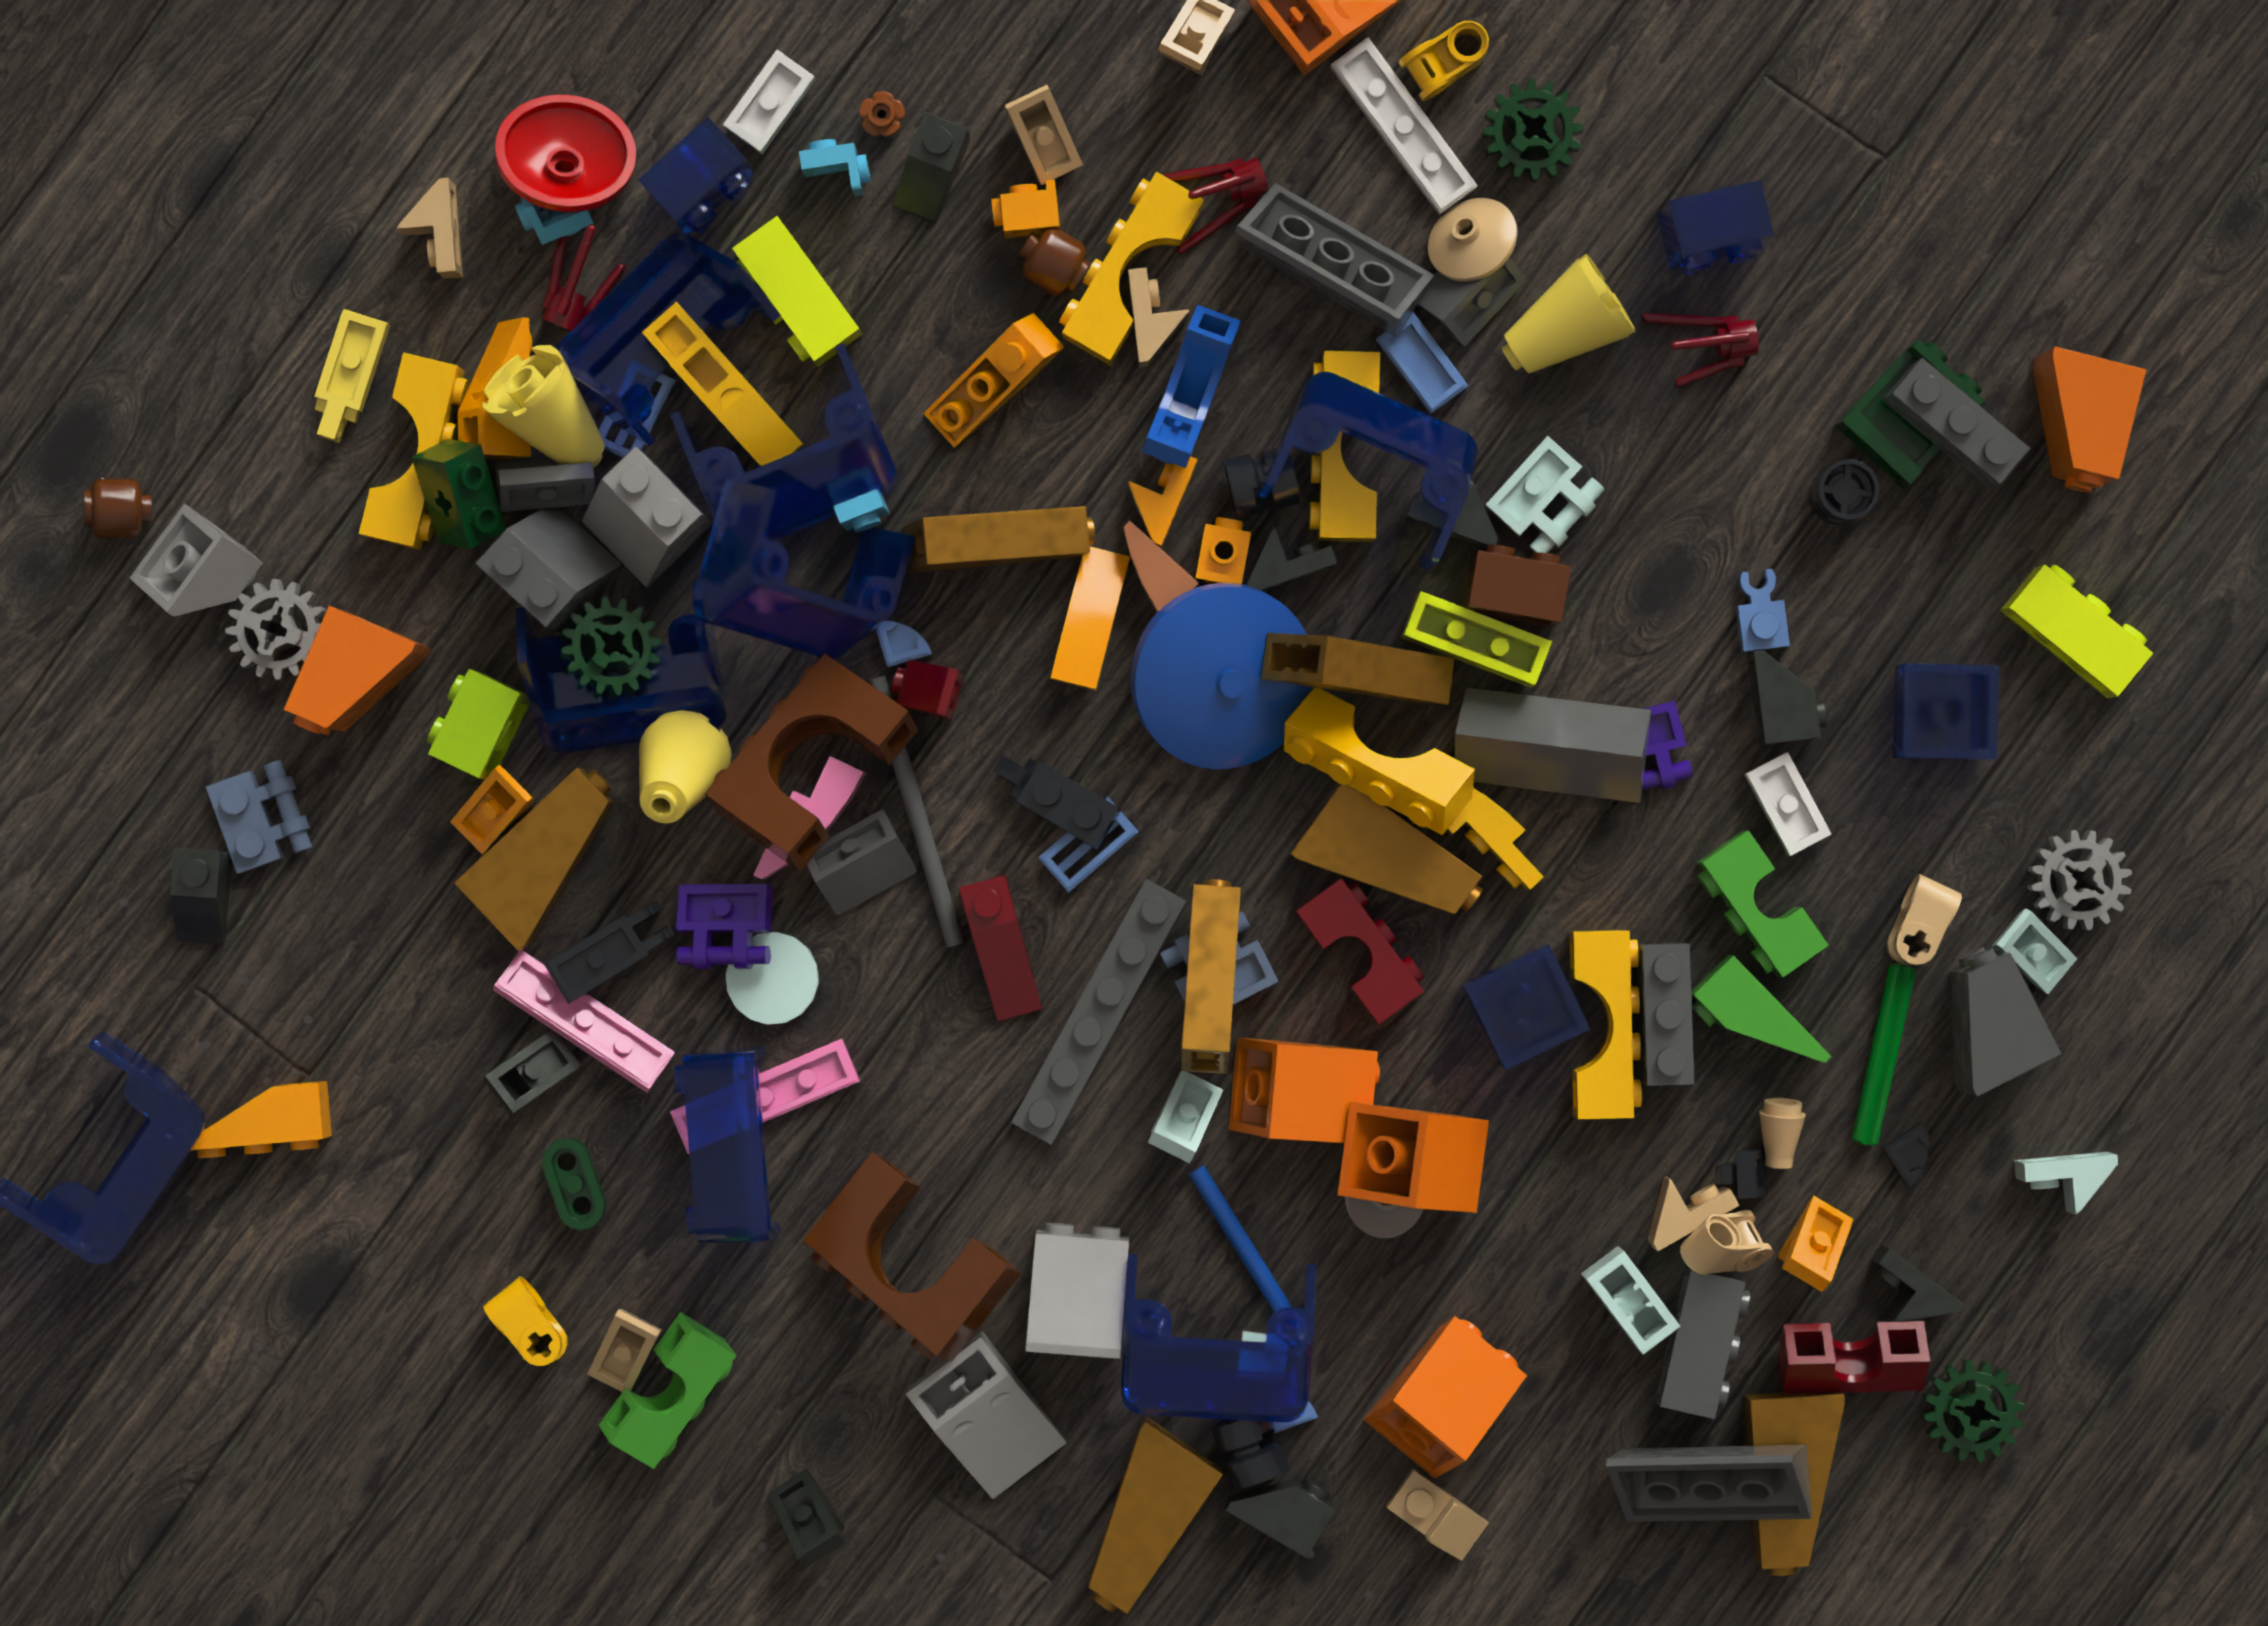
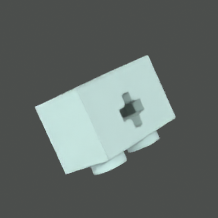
M1617 1246L1581 1273L1634 1346L1642 1354H1645L1681 1327L1625 1251Z

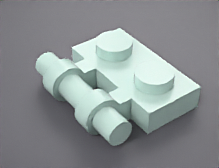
M1547 436L1484 507L1518 537L1532 524L1541 534L1531 543L1530 549L1533 552L1548 553L1554 546L1559 548L1568 538L1566 532L1582 515L1587 517L1596 507L1594 501L1605 489L1594 478H1590L1581 489L1576 487L1570 480L1582 466ZM1560 493L1568 501V504L1551 520L1542 511Z

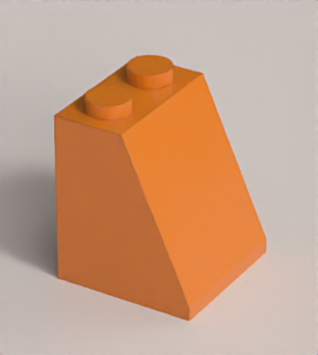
M2054 346L2035 357L2032 366L2052 476L2064 479V487L2091 493L2093 488H2103V485L2120 478L2146 369Z
M329 606L283 710L296 715L293 721L295 725L314 733H322L328 736L331 729L345 732L428 657L431 648L347 611Z
M1237 1037L1228 1130L1271 1139L1345 1143L1350 1102L1373 1105L1374 1090L1380 1077V1067L1377 1062L1378 1051Z
M1350 1102L1338 1195L1416 1209L1477 1213L1489 1120Z
M1454 1316L1439 1326L1363 1420L1435 1479L1468 1459L1527 1375L1518 1368L1517 1361L1510 1354L1503 1350L1495 1349L1482 1338L1480 1330L1474 1324Z

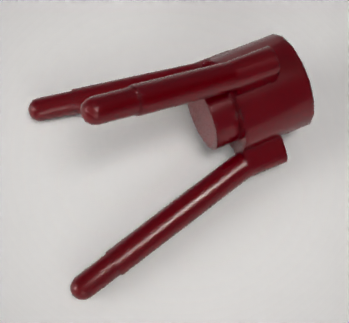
M1241 158L1224 164L1163 174V176L1174 182L1223 174L1222 180L1189 191V199H1197L1226 190L1231 201L1240 199L1239 203L1190 236L1181 246H1178V253H1185L1244 211L1253 208L1259 202L1257 196L1269 191L1264 171L1257 158L1244 162Z
M588 225L565 288L561 286L559 288L568 236L558 238L548 292L542 304L546 308L542 319L577 333L580 323L590 325L595 311L626 269L624 264H618L587 306H583L586 297L574 291L596 231L594 225Z
M1644 313L1642 315L1644 322L1720 327L1715 329L1713 336L1689 338L1671 343L1673 350L1715 346L1718 356H1726L1725 359L1677 378L1675 380L1677 387L1698 381L1728 368L1744 366V357L1758 355L1759 339L1753 319L1739 321L1737 315L1726 317Z

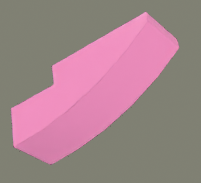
M829 756L811 797L797 791H792L790 798L817 816L826 831H828L854 797L866 773ZM766 848L753 875L760 879H767L789 864Z

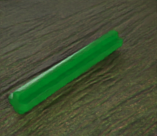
M1891 964L1888 970L1852 1133V1140L1856 1143L1876 1146L1879 1141L1916 974L1915 969L1910 966Z

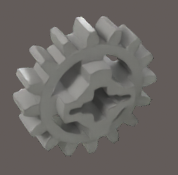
M272 579L270 590L267 591L263 584L257 582L253 584L254 597L242 593L239 594L238 598L244 605L242 610L230 609L228 612L231 617L237 619V625L226 628V633L237 636L238 642L230 646L229 649L232 653H245L240 663L243 668L248 669L258 664L256 668V676L265 678L271 669H273L275 680L284 681L286 669H289L294 676L298 677L302 668L301 664L305 662L321 625L318 618L322 617L327 610L322 606H311L317 596L313 592L308 591L299 596L300 584L291 581L285 591L281 580ZM278 599V601H275L272 609L261 614L255 612L264 603ZM300 609L305 615L308 632L302 630L297 616ZM272 623H281L284 628H287L285 637L276 636L275 638V634L269 631L270 625ZM249 628L254 630L259 641L257 651L251 643ZM294 646L301 647L294 656L278 661L279 658H282L285 650Z
M2076 830L2066 831V842H2063L2058 836H2052L2049 838V843L2052 847L2051 851L2042 848L2035 851L2042 862L2041 865L2028 866V871L2038 875L2037 882L2027 885V889L2040 892L2041 897L2033 905L2035 908L2047 906L2050 908L2046 917L2047 921L2055 922L2062 916L2064 929L2073 930L2077 920H2079L2082 930H2092L2093 918H2096L2101 924H2108L2110 918L2107 910L2111 909L2122 912L2124 907L2117 898L2119 894H2131L2132 889L2121 885L2122 878L2132 875V870L2120 869L2118 863L2126 855L2124 852L2110 853L2109 850L2113 843L2111 838H2104L2097 844L2096 831H2086L2082 840H2080ZM2073 849L2088 850L2078 861H2072L2062 856ZM2104 867H2106L2108 872V886L2104 884L2102 873ZM2069 871H2085L2082 879L2090 889H2074L2076 880ZM2051 874L2055 876L2057 891L2054 894L2050 885ZM2081 899H2087L2097 904L2085 911L2071 910Z

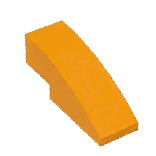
M1090 547V553L1082 556L1051 680L1097 690L1130 556Z

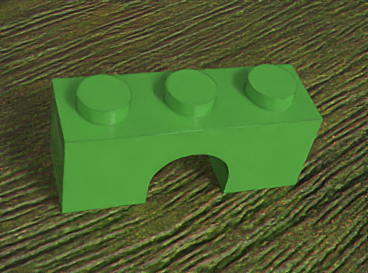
M1749 830L1739 832L1696 862L1702 870L1697 875L1698 880L1712 898L1717 895L1721 897L1729 909L1724 913V917L1738 936L1746 933L1756 947L1750 953L1766 975L1772 971L1776 977L1783 978L1829 946L1802 907H1794L1784 915L1774 919L1764 916L1758 910L1754 901L1755 887L1764 876L1775 868Z
M682 1312L679 1313L653 1349L665 1367L673 1371L669 1386L660 1394L652 1397H643L625 1388L598 1425L610 1444L652 1469H655L660 1460L666 1458L674 1450L679 1434L689 1420L695 1419L700 1414L705 1404V1398L716 1383L726 1378L731 1370L732 1361L737 1356L724 1338Z

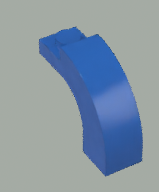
M1197 305L1187 328L1163 399L1144 443L1142 453L1156 457L1159 461L1167 464H1175L1183 468L1187 467L1220 382L1241 320Z

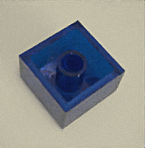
M707 117L638 180L648 195L687 236L692 230L698 234L706 229L717 217L714 211L727 199L732 203L743 196L752 185L749 179L755 174L747 159L713 121Z
M1761 180L1669 201L1657 216L1669 268L1671 270L1683 267L1684 274L1711 268V263L1723 257H1728L1730 264L1757 257V252L1764 250L1763 245L1774 235Z
M1904 663L1895 666L1893 759L1973 761L1997 759L1999 665Z
M1542 944L1460 984L1500 1067L1504 1070H1508L1590 1030L1549 944Z

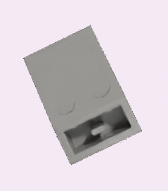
M983 1331L967 1342L952 1362L948 1360L942 1361L908 1387L906 1392L907 1397L936 1435L992 1499L1067 1443Z

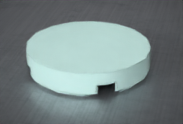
M780 932L755 935L752 941L753 946L770 947V963L754 964L752 969H735L734 965H728L726 971L727 992L735 1007L750 1020L767 1025L786 1023L803 1014L814 1001L819 985L817 964L810 949L796 937Z

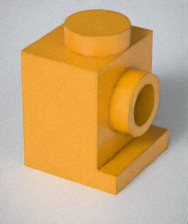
M1055 179L1046 180V190H1037L1036 184H1020L1009 187L1010 193L1000 194V198L992 199L994 227L1003 226L1005 238L1029 236L1032 231L1041 235L1045 229L1052 227L1060 229Z
M1216 517L1215 525L1205 524L1195 577L1197 582L1206 584H1242L1251 532L1242 531L1243 522ZM1226 542L1232 546L1233 555L1230 558L1220 559L1217 557L1215 548L1219 543Z

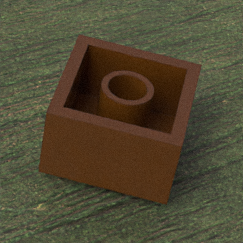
M1487 544V548H1483V551L1478 550L1470 558L1462 607L1487 617L1552 628L1562 622L1571 566L1560 564L1561 556L1533 552V556H1529V559L1515 557L1514 548Z

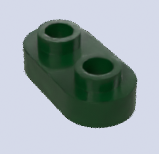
M563 1138L555 1141L544 1152L542 1166L561 1220L570 1228L576 1230L589 1229L603 1218L606 1211V1199L590 1152L582 1142L573 1138ZM563 1153H571L576 1158V1165L572 1170L562 1167L560 1158ZM578 1197H586L591 1202V1209L588 1213L583 1214L577 1211L575 1202Z

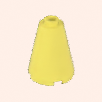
M1585 254L1577 259L1504 334L1508 344L1501 347L1516 371L1523 367L1530 374L1627 338L1635 332V327L1615 293H1612L1605 283V278L1591 258Z
M537 345L531 348L535 355L525 360L516 355L507 361L486 385L484 394L489 399L488 403L482 402L484 410L494 420L557 464L592 462L593 468H595L602 459L605 443L560 352L551 345Z
M685 710L667 712L658 717L642 735L639 744L640 805L643 812L650 819L659 823H672L679 820L706 798L705 793L713 785L716 774L723 769H727L731 764L732 751L728 737L722 730L719 732L708 723L709 718Z

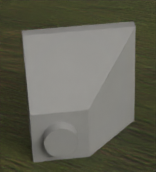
M184 503L130 576V579L167 613L175 617L236 601L239 594L254 581L256 572L263 562L235 539Z

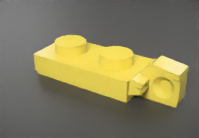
M343 309L314 396L317 398L315 410L323 413L317 435H320V437L340 443L347 420L354 423L357 422L359 414L363 411L391 326L389 323Z

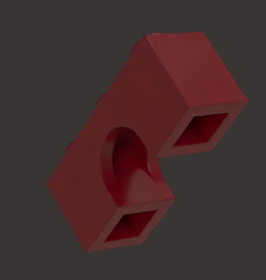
M1339 878L1296 909L1295 912L1323 949L1335 940L1345 936L1356 937L1366 945L1370 956L1368 969L1363 976L1349 986L1375 1022L1381 1024L1424 992L1418 982L1425 977L1409 955L1401 960L1394 951L1391 944L1396 942L1397 939L1383 919L1380 918L1373 922L1363 907L1370 902L1356 882L1353 880L1346 885L1343 879Z
M1924 1321L1877 1322L1875 1332L1870 1337L1857 1342L1834 1340L1830 1323L1783 1324L1777 1353L1783 1394L1923 1391L1930 1365Z

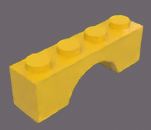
M1157 171L1150 182L1143 178L1129 202L1136 206L1127 222L1119 219L1107 238L1106 243L1111 245L1112 248L1105 260L1102 262L1096 258L1086 273L1082 283L1089 287L1080 302L1072 299L1060 318L1059 323L1065 326L1062 331L1063 339L1111 366L1134 327V320L1125 309L1119 292L1120 280L1126 266L1137 254L1148 248L1159 245L1181 246L1204 208L1205 200L1201 197L1193 200L1189 199V190Z
M1324 351L1322 363L1313 364V391H1321V409H1312V437H1320V455H1311L1310 480L1311 483H1319V502H1310L1309 529L1318 530V541L1374 542L1376 539L1377 492L1363 486L1347 470L1341 454V437L1346 424L1354 415L1367 407L1377 404L1379 400L1380 352Z
M403 352L392 398L406 408L416 424L418 431V454L447 439L456 440L458 425L452 422L456 406H461L468 390L469 380L463 378L465 371L458 365ZM413 463L407 472L396 481L369 489L359 534L417 550L422 549L423 541L429 542L431 540L434 528Z
M1314 687L1285 722L1284 751L1290 754L1296 761L1302 764H1309L1328 774L1337 783L1349 785L1368 795L1375 803L1381 806H1388L1409 817L1416 825L1428 827L1443 835L1472 798L1475 769L1435 748L1411 758H1391L1370 750L1360 741L1355 733V706L1321 688Z
M1628 930L1569 931L1570 978L1589 986L1599 996L1604 1004L1608 1018L1607 1036L1600 1051L1588 1063L1572 1070L1573 1117L1577 1119L1634 1118V1107H1641L1642 1104L1640 1079H1633V1061H1640L1641 1057L1640 1034L1632 1033V1014H1639L1640 997L1638 986H1631V968L1638 967L1639 952L1637 940H1630V931Z

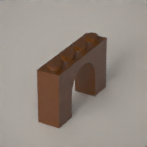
M824 654L816 664L810 665L803 672L799 684L791 694L774 706L770 713V718L757 734H752L744 741L740 754L728 768L716 774L713 785L705 795L718 814L800 872L829 838V834L817 816L780 790V772L789 753L797 745L811 737L822 734H837L850 738L890 765L919 730L908 710L830 656Z
M872 1152L803 1241L814 1250L810 1257L820 1267L831 1274L837 1270L848 1279L843 1286L851 1294L865 1303L870 1298L881 1308L877 1316L898 1332L903 1327L915 1337L910 1344L919 1353L931 1361L937 1356L952 1362L1022 1273L991 1246L972 1238L946 1273L934 1285L914 1293H901L890 1283L884 1272L881 1259L882 1245L890 1226L921 1187L888 1159Z

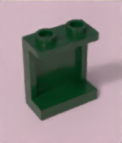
M1918 339L1903 351L1835 425L1839 431L1901 488L1912 484L1923 472L1922 469L1940 450L1882 401L1883 397L1909 366L1923 357L1978 405L1983 407L1986 403L1979 395L1982 389L1972 378L1964 373L1958 376L1945 364L1948 358L1941 349L1929 341L1923 344Z

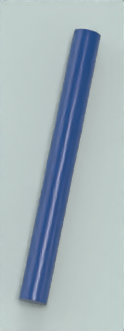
M1202 1165L1188 1175L1286 1333L1302 1324L1301 1320L1206 1167Z

